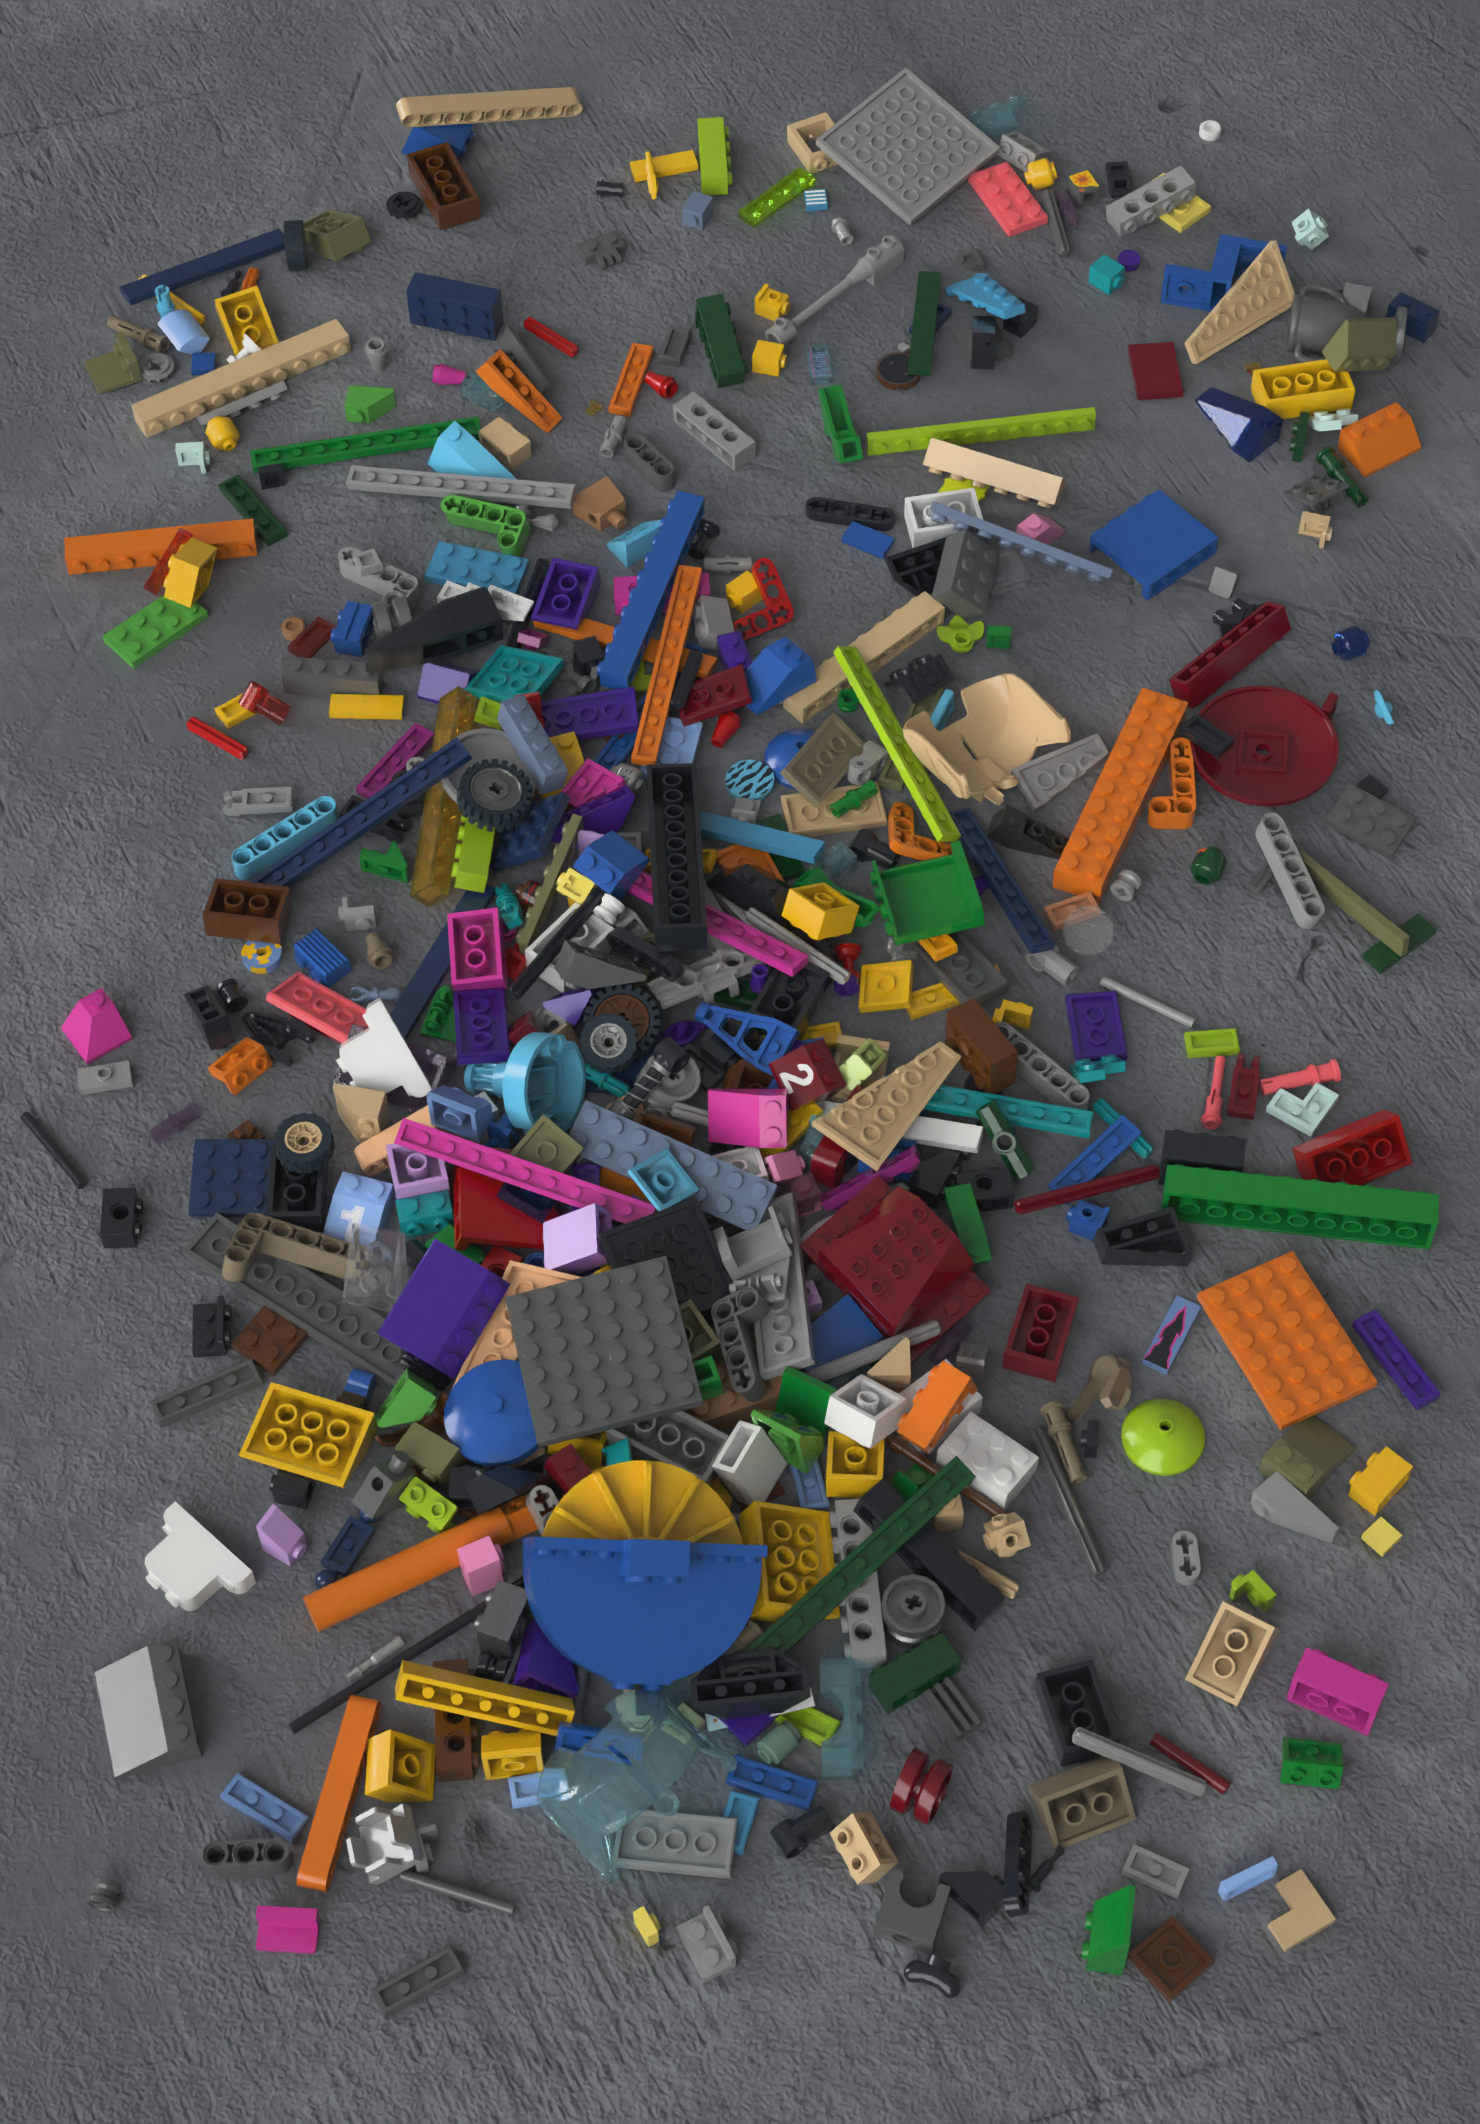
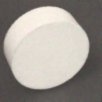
M1208 120L1201 123L1199 136L1203 140L1215 141L1220 137L1221 125L1218 122Z

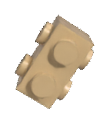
M871 1811L852 1813L830 1832L837 1851L842 1855L849 1868V1873L857 1885L876 1883L899 1863Z

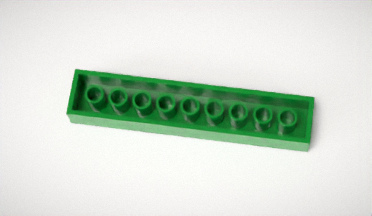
M1176 1164L1167 1165L1161 1210L1173 1207L1179 1222L1430 1250L1438 1224L1439 1194H1431L1427 1191H1403L1400 1188H1376L1372 1185H1349L1345 1182L1330 1183L1322 1182L1318 1179L1303 1180L1295 1179L1291 1176L1276 1177L1263 1173L1248 1174L1236 1170L1221 1171L1209 1167L1194 1168Z

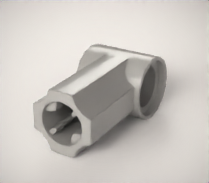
M1056 945L1054 950L1035 954L1028 952L1025 956L1027 963L1032 969L1038 972L1044 970L1064 986L1069 985L1079 972V967L1060 954Z

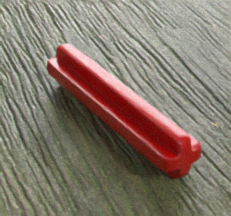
M528 317L524 320L523 323L526 330L566 355L574 358L579 353V347L536 319Z
M191 717L187 721L188 730L235 757L243 760L249 754L247 746L200 719Z

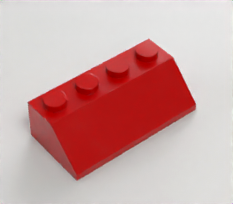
M1381 1110L1292 1148L1298 1171L1303 1180L1318 1179L1322 1182H1345L1349 1185L1360 1186L1412 1164L1400 1117L1398 1114L1387 1110Z

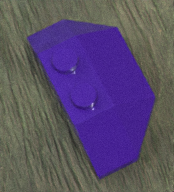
M626 785L578 808L564 811L551 841L555 843L561 842L563 826L566 821H570L572 814L582 816L584 831H594L605 835L612 830H620L635 799L633 792Z

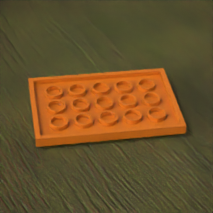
M1293 1251L1198 1292V1301L1280 1431L1377 1386L1376 1378Z

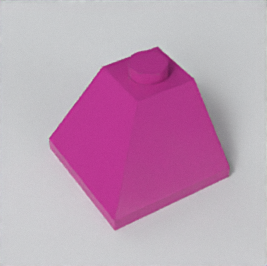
M102 988L80 999L61 1026L62 1031L87 1065L132 1040V1036L115 1005Z

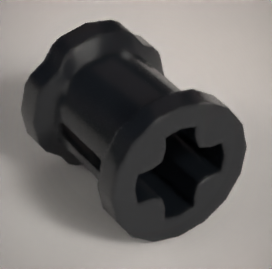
M233 978L222 981L216 988L218 995L225 1000V1007L230 1013L242 1010L248 1003L246 996L241 994L238 989V982Z

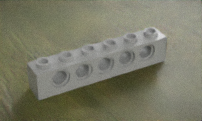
M860 1498L835 1500L834 1511L829 1512L831 1528H836L837 1537H832L833 1553L839 1554L840 1562L873 1533L872 1529L853 1511ZM853 1528L856 1529L858 1532L855 1534H849L845 1532V1530ZM877 1570L863 1582V1585L859 1586L839 1605V1607L845 1606V1615L841 1616L842 1633L848 1634V1642H844L845 1660L851 1661V1670L876 1668L881 1664L886 1665L887 1654ZM862 1606L867 1610L863 1613L856 1612L854 1608ZM867 1633L870 1637L868 1639H859L856 1635Z

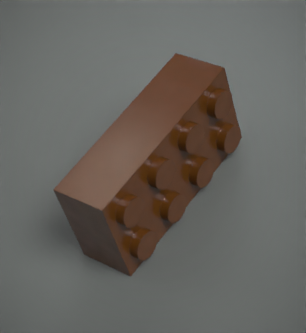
M448 142L407 154L409 175L439 230L481 218L479 197Z

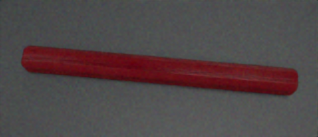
M1148 1165L1021 1198L1014 1202L1015 1212L1022 1215L1156 1180L1159 1178V1168L1156 1165Z

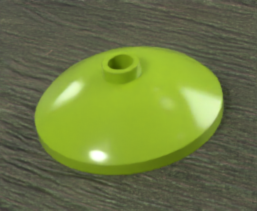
M1158 1398L1144 1401L1128 1413L1123 1422L1121 1441L1126 1455L1137 1467L1154 1475L1171 1476L1185 1472L1196 1464L1204 1449L1205 1431L1201 1420L1189 1407L1175 1400ZM1167 1426L1169 1427V1430L1165 1431L1162 1430L1160 1427Z

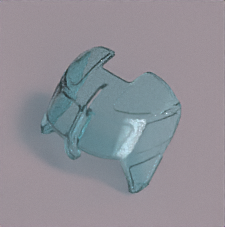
M632 1690L612 1699L604 1708L613 1717L611 1722L579 1751L574 1752L565 1747L557 1749L545 1764L541 1773L537 1802L542 1807V1811L562 1834L568 1836L578 1846V1850L583 1857L608 1882L616 1883L620 1879L613 1866L609 1834L628 1824L651 1804L658 1813L665 1817H671L676 1814L679 1809V1801L669 1787L689 1767L698 1751L718 1758L723 1764L722 1769L727 1772H734L737 1769L735 1764L738 1761L702 1732L700 1733L694 1724L667 1696L656 1690ZM610 1744L630 1760L632 1765L628 1767L607 1747Z

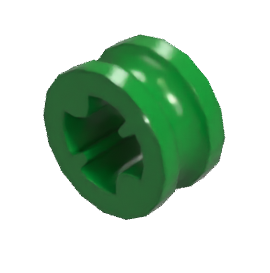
M847 688L839 692L838 708L844 713H852L859 708V699L853 689Z

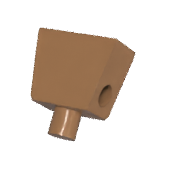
M607 476L574 497L572 505L573 514L597 530L603 531L611 525L621 530L627 525L628 520L625 518L626 501Z

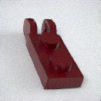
M1238 1053L1236 1067L1233 1070L1227 1116L1253 1120L1260 1070H1258L1260 1056L1254 1055L1251 1064L1252 1069L1242 1068L1245 1058L1244 1053Z

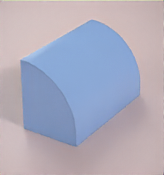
M187 310L172 311L158 322L160 328L180 352L191 355L193 353H201L210 339Z

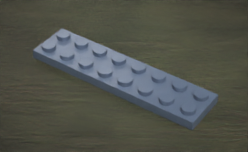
M933 501L929 508L928 515L932 516L931 520L943 525L949 522L954 524L953 529L958 531L970 530L975 532L976 536L981 540L987 542L991 539L998 541V546L1011 550L1013 547L1021 550V555L1033 559V557L1038 556L1043 558L1042 563L1055 567L1059 564L1064 566V571L1070 574L1078 575L1082 573L1087 575L1086 579L1091 582L1100 584V582L1110 579L1113 569Z
M585 1100L569 1133V1136L585 1149L579 1157L630 1180H633L627 1172L630 1168L667 1148L700 1189L689 1200L697 1198L704 1213L744 1231L762 1223L778 1189V1185L587 1100Z

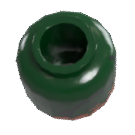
M1214 846L1199 849L1190 867L1195 881L1203 885H1211L1218 882L1227 865L1226 857L1219 848Z

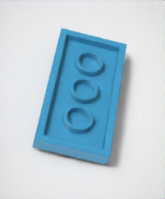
M439 541L425 573V582L444 586L448 580L464 587L468 583H472L480 587L485 586L487 589L490 585L518 595L529 568V559Z

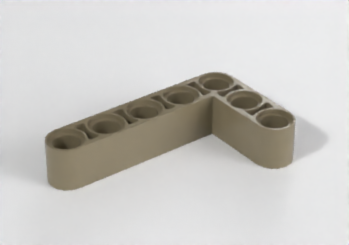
M249 1213L244 1216L225 1251L222 1276L231 1282L244 1280L259 1252L345 1280L360 1282L366 1277L370 1253L366 1248L260 1213Z

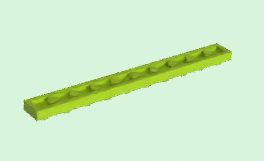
M1095 407L870 432L866 433V451L869 456L928 449L931 438L954 445H965L1095 430L1096 411Z
M837 646L833 653L877 731L880 740L887 749L890 758L898 769L901 778L908 787L937 842H956L961 837L958 828L920 760L907 744L899 722L857 647Z

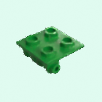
M444 985L436 991L419 1034L456 1043L452 988Z

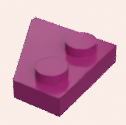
M587 758L560 793L564 792L570 797L568 805L575 809L625 786L626 782L622 777Z

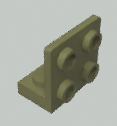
M123 331L114 334L116 343L113 344V352L84 361L85 368L98 394L142 380L138 360Z

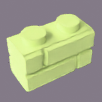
M868 1038L839 1067L847 1084L845 1087L853 1090L857 1084L860 1085L886 1059V1053L873 1039Z

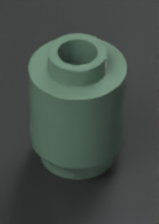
M787 1721L777 1724L757 1743L759 1749L757 1752L760 1758L767 1764L773 1763L778 1765L798 1745L797 1741L801 1738L798 1730Z

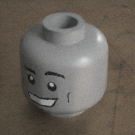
M620 763L618 766L615 765L611 768V772L625 780L627 787L633 792L634 796L642 793L645 781L640 769L627 763Z

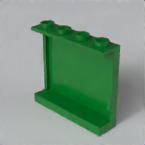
M961 841L950 843L952 855L879 871L876 861H872L873 871L869 872L872 887L877 886V888H874L877 903L882 902L879 905L882 920L887 919L884 922L886 934L888 937L892 936L895 946L985 925L983 906Z

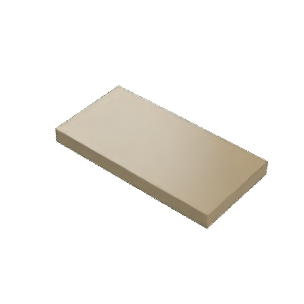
M874 782L877 786L875 789H878V794L864 801L858 809L853 808L840 818H836L832 814L831 810L835 808L830 809V804L846 796L847 791L855 790L862 785L833 788L816 808L800 793L780 796L787 831L805 837H815L887 826V817L878 782Z

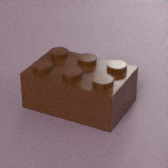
M215 878L203 912L206 935L281 944L292 911L290 887Z
M972 998L947 1011L945 1045L962 1056L959 1061L960 1065L965 1071L970 1072L977 1087L983 1089L986 1093L995 1094L1015 1084L1018 1051L976 1000Z

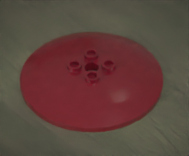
M1272 686L1240 687L1215 697L1198 713L1199 716L1235 739L1234 745L1219 759L1190 740L1194 765L1199 774L1215 790L1233 800L1249 805L1267 807L1296 803L1319 791L1328 782L1335 770L1339 754V742L1333 724L1317 705L1295 692ZM1258 750H1265V751H1267L1269 754H1268V755H1260V754L1257 753V751H1258Z

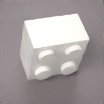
M860 1374L830 1396L824 1424L871 1449L899 1428L897 1424L904 1414L907 1398Z

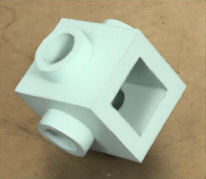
M1309 208L1292 221L1296 232L1295 239L1301 246L1305 245L1313 250L1329 237L1326 230V221Z

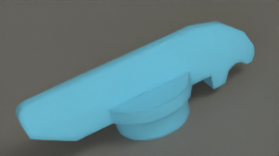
M1375 690L1374 701L1376 704L1374 710L1376 715L1384 718L1385 722L1389 725L1395 724L1391 716L1392 705L1384 701L1379 690Z

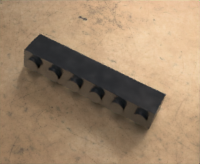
M881 1479L859 1499L853 1511L875 1531L906 1501L899 1495L895 1487ZM927 1523L896 1552L917 1575L925 1576L937 1584L943 1592L945 1603L974 1632L997 1612L1005 1600L995 1586L990 1585L980 1575L978 1569L970 1565L953 1545L948 1544L933 1525Z

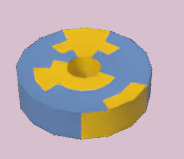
M248 940L241 950V957L248 970L257 974H265L274 971L280 966L283 960V952L280 944Z

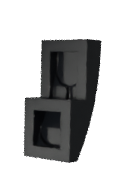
M1128 162L1106 163L1105 172L1111 198H1122L1133 192Z

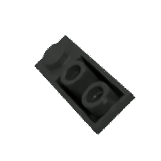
M1008 804L992 817L987 832L988 838L1006 848L1054 859H1060L1069 838Z

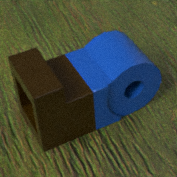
M354 1368L348 1377L341 1396H338L336 1401L367 1410L376 1385V1374Z

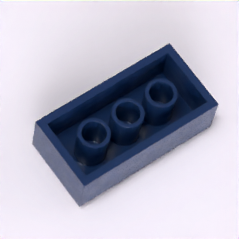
M415 272L406 290L411 324L495 341L504 323L500 289Z

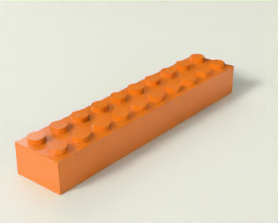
M1142 687L1054 869L1053 888L1076 896L1090 891L1097 903L1101 902L1166 764L1171 742L1178 738L1180 727L1186 721L1188 702Z

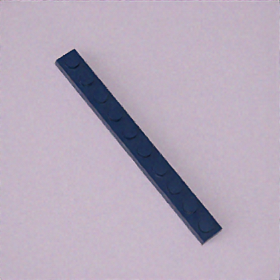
M456 737L259 874L251 882L291 886L472 759L471 755Z

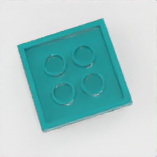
M500 645L467 685L465 693L467 697L475 699L485 697L499 703L508 698H513L514 695L539 692L541 696L563 669L564 662L562 658Z

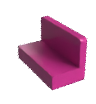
M257 1905L256 1920L259 1926L256 1949L258 1951L316 1953L320 1927V1916L317 1909Z

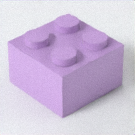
M395 1143L385 1145L397 1200L448 1190L449 1195H451L444 1161Z

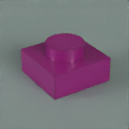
M525 629L518 633L517 642L525 644V647L528 649L538 650L548 644L550 635L532 629Z

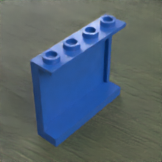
M1158 489L1154 493L1145 496L1135 506L1129 507L1119 517L1113 518L1103 528L1095 530L1090 537L1089 552L1093 553L1100 549L1143 585L1141 595L1146 600H1150L1216 554L1219 537Z

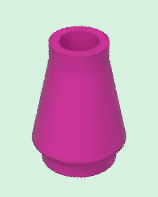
M442 363L440 365L434 364L432 383H438L437 386L464 385L466 371Z

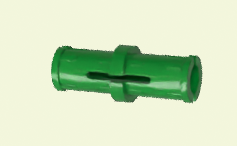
M868 780L857 789L847 791L846 796L830 804V809L835 808L831 810L832 814L836 818H840L851 809L861 807L864 801L878 794V789H875L877 788L876 784L872 780Z

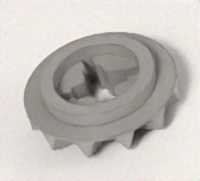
M162 353L149 354L142 358L138 364L141 378L147 379L149 383L153 380H156L158 383L160 379L168 380V375H173V369L175 368L171 357Z

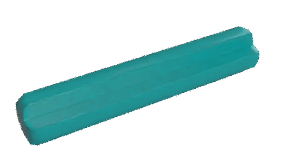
M1103 1098L1094 1103L1093 1110L1109 1126L1121 1116ZM1142 1135L1131 1145L1144 1159L1153 1153L1154 1147Z

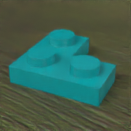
M1115 1054L1101 1056V1060L1091 1061L1090 1058L1075 1060V1064L1068 1065L1069 1074L1079 1083L1105 1080V1074L1126 1071L1125 1061L1120 1057L1117 1058Z

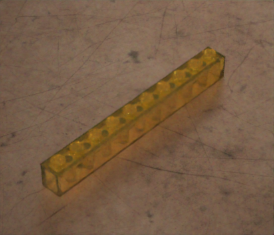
M459 686L439 699L431 755L458 735L473 728L477 697ZM441 781L425 792L410 897L428 907L449 896L461 810L459 811L458 803L448 795Z

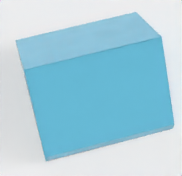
M661 520L642 522L606 543V546L628 568L644 559L647 552H651L654 535L660 532Z
M667 1148L627 1171L658 1212L688 1201L700 1190Z

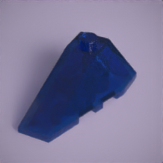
M1212 387L1195 400V403L1208 420L1213 421L1217 426L1218 433L1221 436L1224 435L1231 450L1249 463L1280 439L1283 418L1265 406Z

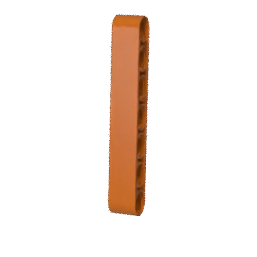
M350 1695L298 1870V1887L328 1892L367 1760L368 1739L373 1737L379 1718L380 1700Z

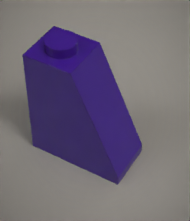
M534 1619L524 1631L513 1685L574 1699L578 1695L579 1689L573 1664L550 1643Z

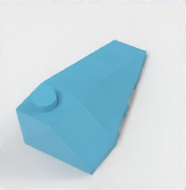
M455 421L438 437L428 461V466L436 473L516 479L470 433Z

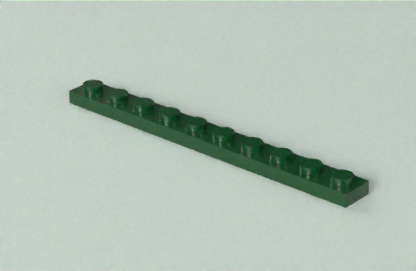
M955 1456L744 1652L776 1649L784 1655L788 1653L976 1479V1476Z

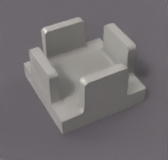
M401 1804L394 1809L376 1806L355 1817L356 1824L363 1826L359 1827L361 1838L351 1836L346 1839L350 1863L353 1867L365 1869L370 1884L379 1885L422 1861L410 1805Z

